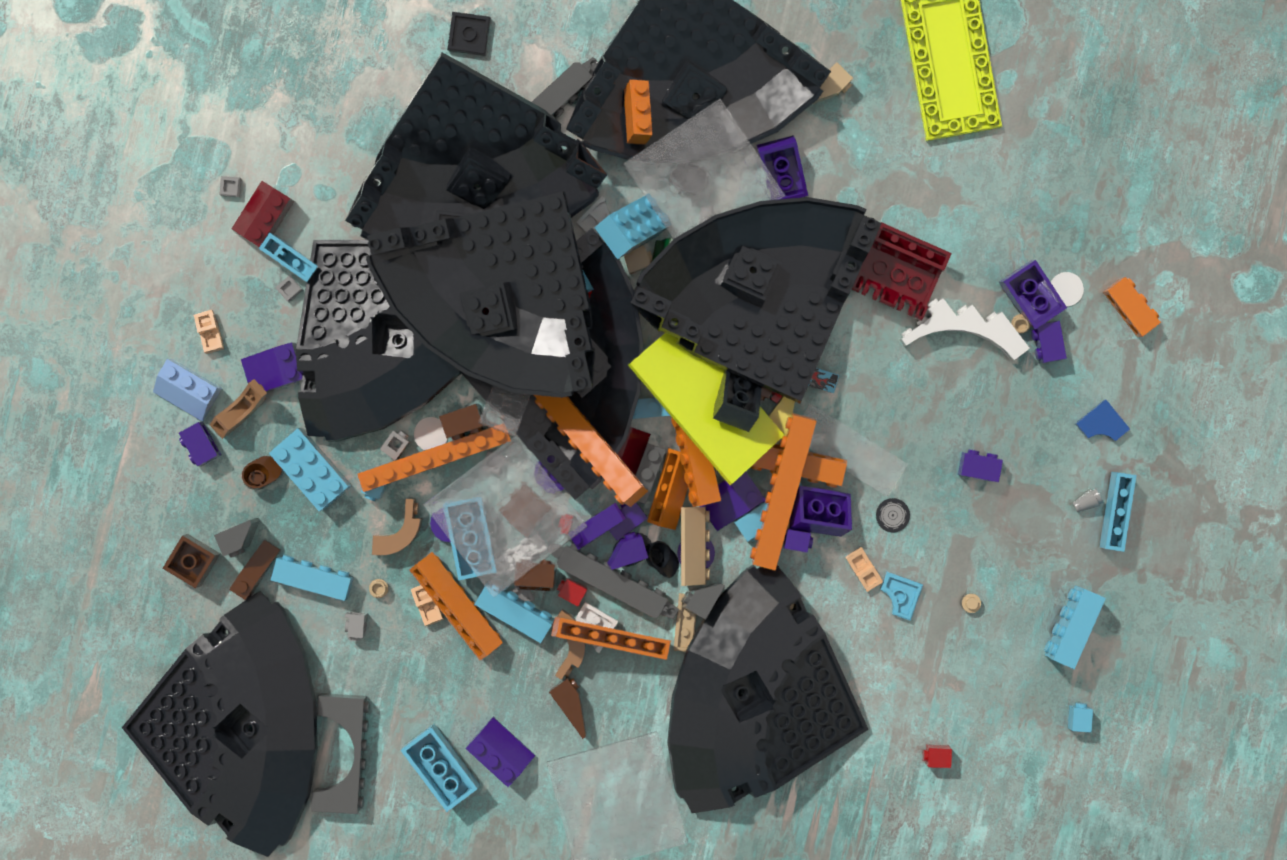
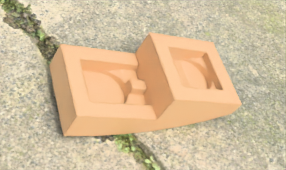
M213 310L195 314L196 328L201 337L204 353L209 354L225 349Z
M862 547L845 557L867 592L883 583V580Z
M421 585L411 589L415 604L419 608L426 627L444 620L441 610Z

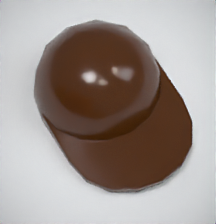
M262 456L244 467L242 471L243 483L252 490L263 489L280 477L282 468L271 456Z

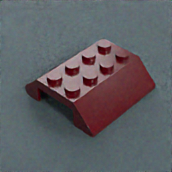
M882 223L851 290L859 293L861 287H863L861 294L865 296L869 288L875 290L872 295L873 300L876 301L880 295V303L893 309L898 303L896 308L898 311H901L905 305L904 303L910 305L907 315L912 316L915 311L914 318L922 321L929 307L927 304L941 273L945 270L952 253Z

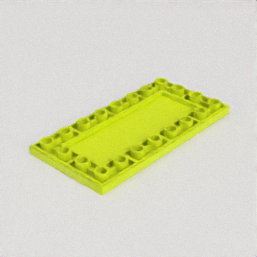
M900 0L925 140L932 141L1001 128L1002 122L980 1Z
M664 333L628 366L727 483L731 485L775 445L784 434L761 407L759 418L749 432L713 419L714 405L724 369L692 355L676 344L678 338Z

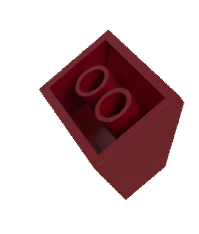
M261 181L231 229L260 247L269 233L275 234L295 201L264 181Z
M630 426L627 439L617 455L636 476L651 434Z

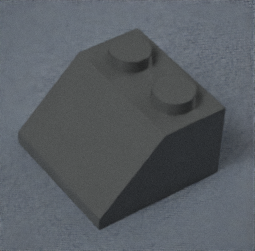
M259 519L248 520L215 534L214 537L222 555H229L232 558L244 553V548L249 547L260 522Z
M715 583L686 592L681 600L683 602L682 607L706 620L725 585Z

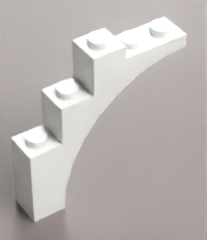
M935 298L927 304L929 308L926 313L929 318L924 316L922 321L916 322L918 324L913 330L908 328L901 334L903 337L899 340L903 346H906L919 337L930 333L961 331L974 334L989 341L999 348L1010 361L1017 359L1030 349L1003 312L996 314L994 311L985 318L987 320L985 322L973 305L968 307L964 305L956 311L958 313L956 316L943 298L940 300Z

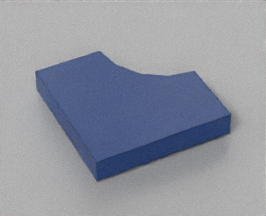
M1106 399L1075 423L1086 438L1102 434L1116 441L1130 430Z

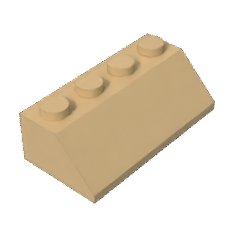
M681 507V586L705 585L706 580H710V569H706V561H710V549H706V542H710V530H706V522H710V511H706V507Z

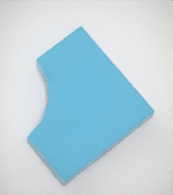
M886 571L880 590L887 593L893 606L892 614L911 621L923 584Z

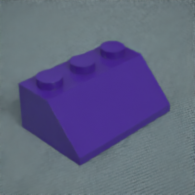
M799 485L789 520L790 529L842 537L852 530L851 494Z
M494 716L465 748L507 787L516 780L535 757V754Z

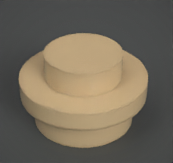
M1022 314L1014 316L1011 324L1018 333L1027 332L1031 326Z
M375 579L370 583L369 592L375 598H382L388 593V584L382 579Z
M967 594L962 599V607L966 612L975 613L981 607V600L975 594Z

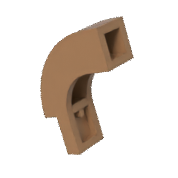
M253 379L231 405L214 417L210 426L222 439L239 427L266 400L267 392L263 386Z
M416 498L406 499L404 524L397 533L393 535H373L372 555L396 553L407 547L416 538L422 524V518L415 517V514H418L419 503H416Z
M562 609L557 616L559 618L576 621V619L564 609ZM566 639L569 645V653L557 670L556 677L561 680L564 676L568 677L573 670L572 664L579 668L584 657L586 643Z

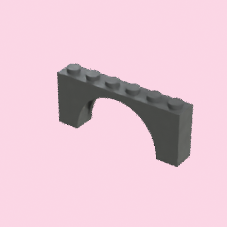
M321 693L318 696L317 715L336 721L348 732L354 746V762L349 774L341 782L326 788H315L312 792L311 811L358 814L360 808L364 806V797H361V789L365 787V778H362V772L366 769V759L363 758L364 751L367 750V740L364 738L365 732H368L369 725L368 720H366V713H369L370 707L367 696Z

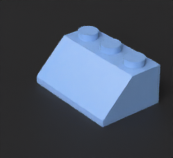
M167 359L157 375L153 393L197 419L204 421L222 388L177 361Z

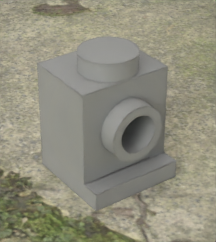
M401 430L398 432L392 431L380 450L396 461L409 445V436ZM396 440H399L401 443L398 448L394 445Z
M347 612L345 614V618H349V621L346 620L345 632H348L347 637H349L350 641H360V638L366 636L367 613Z

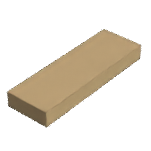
M679 593V610L676 618L673 650L686 652L694 636L696 615L682 607L683 602L681 600L685 593Z

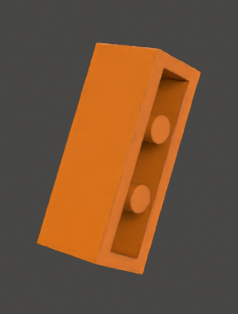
M629 80L624 88L627 143L646 144L652 136L649 81Z
M1123 277L1103 291V294L1137 338L1143 337L1161 323L1158 319L1159 315L1146 304L1148 301L1145 296L1136 291L1135 283L1130 278Z

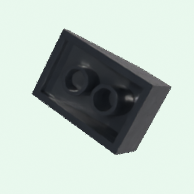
M724 370L714 405L713 419L749 432L759 418L762 386Z

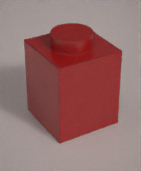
M568 577L566 581L561 580L557 588L560 591L559 597L576 606H579L588 589Z
M926 745V750H923L922 753L923 762L928 767L951 768L952 748L949 745Z

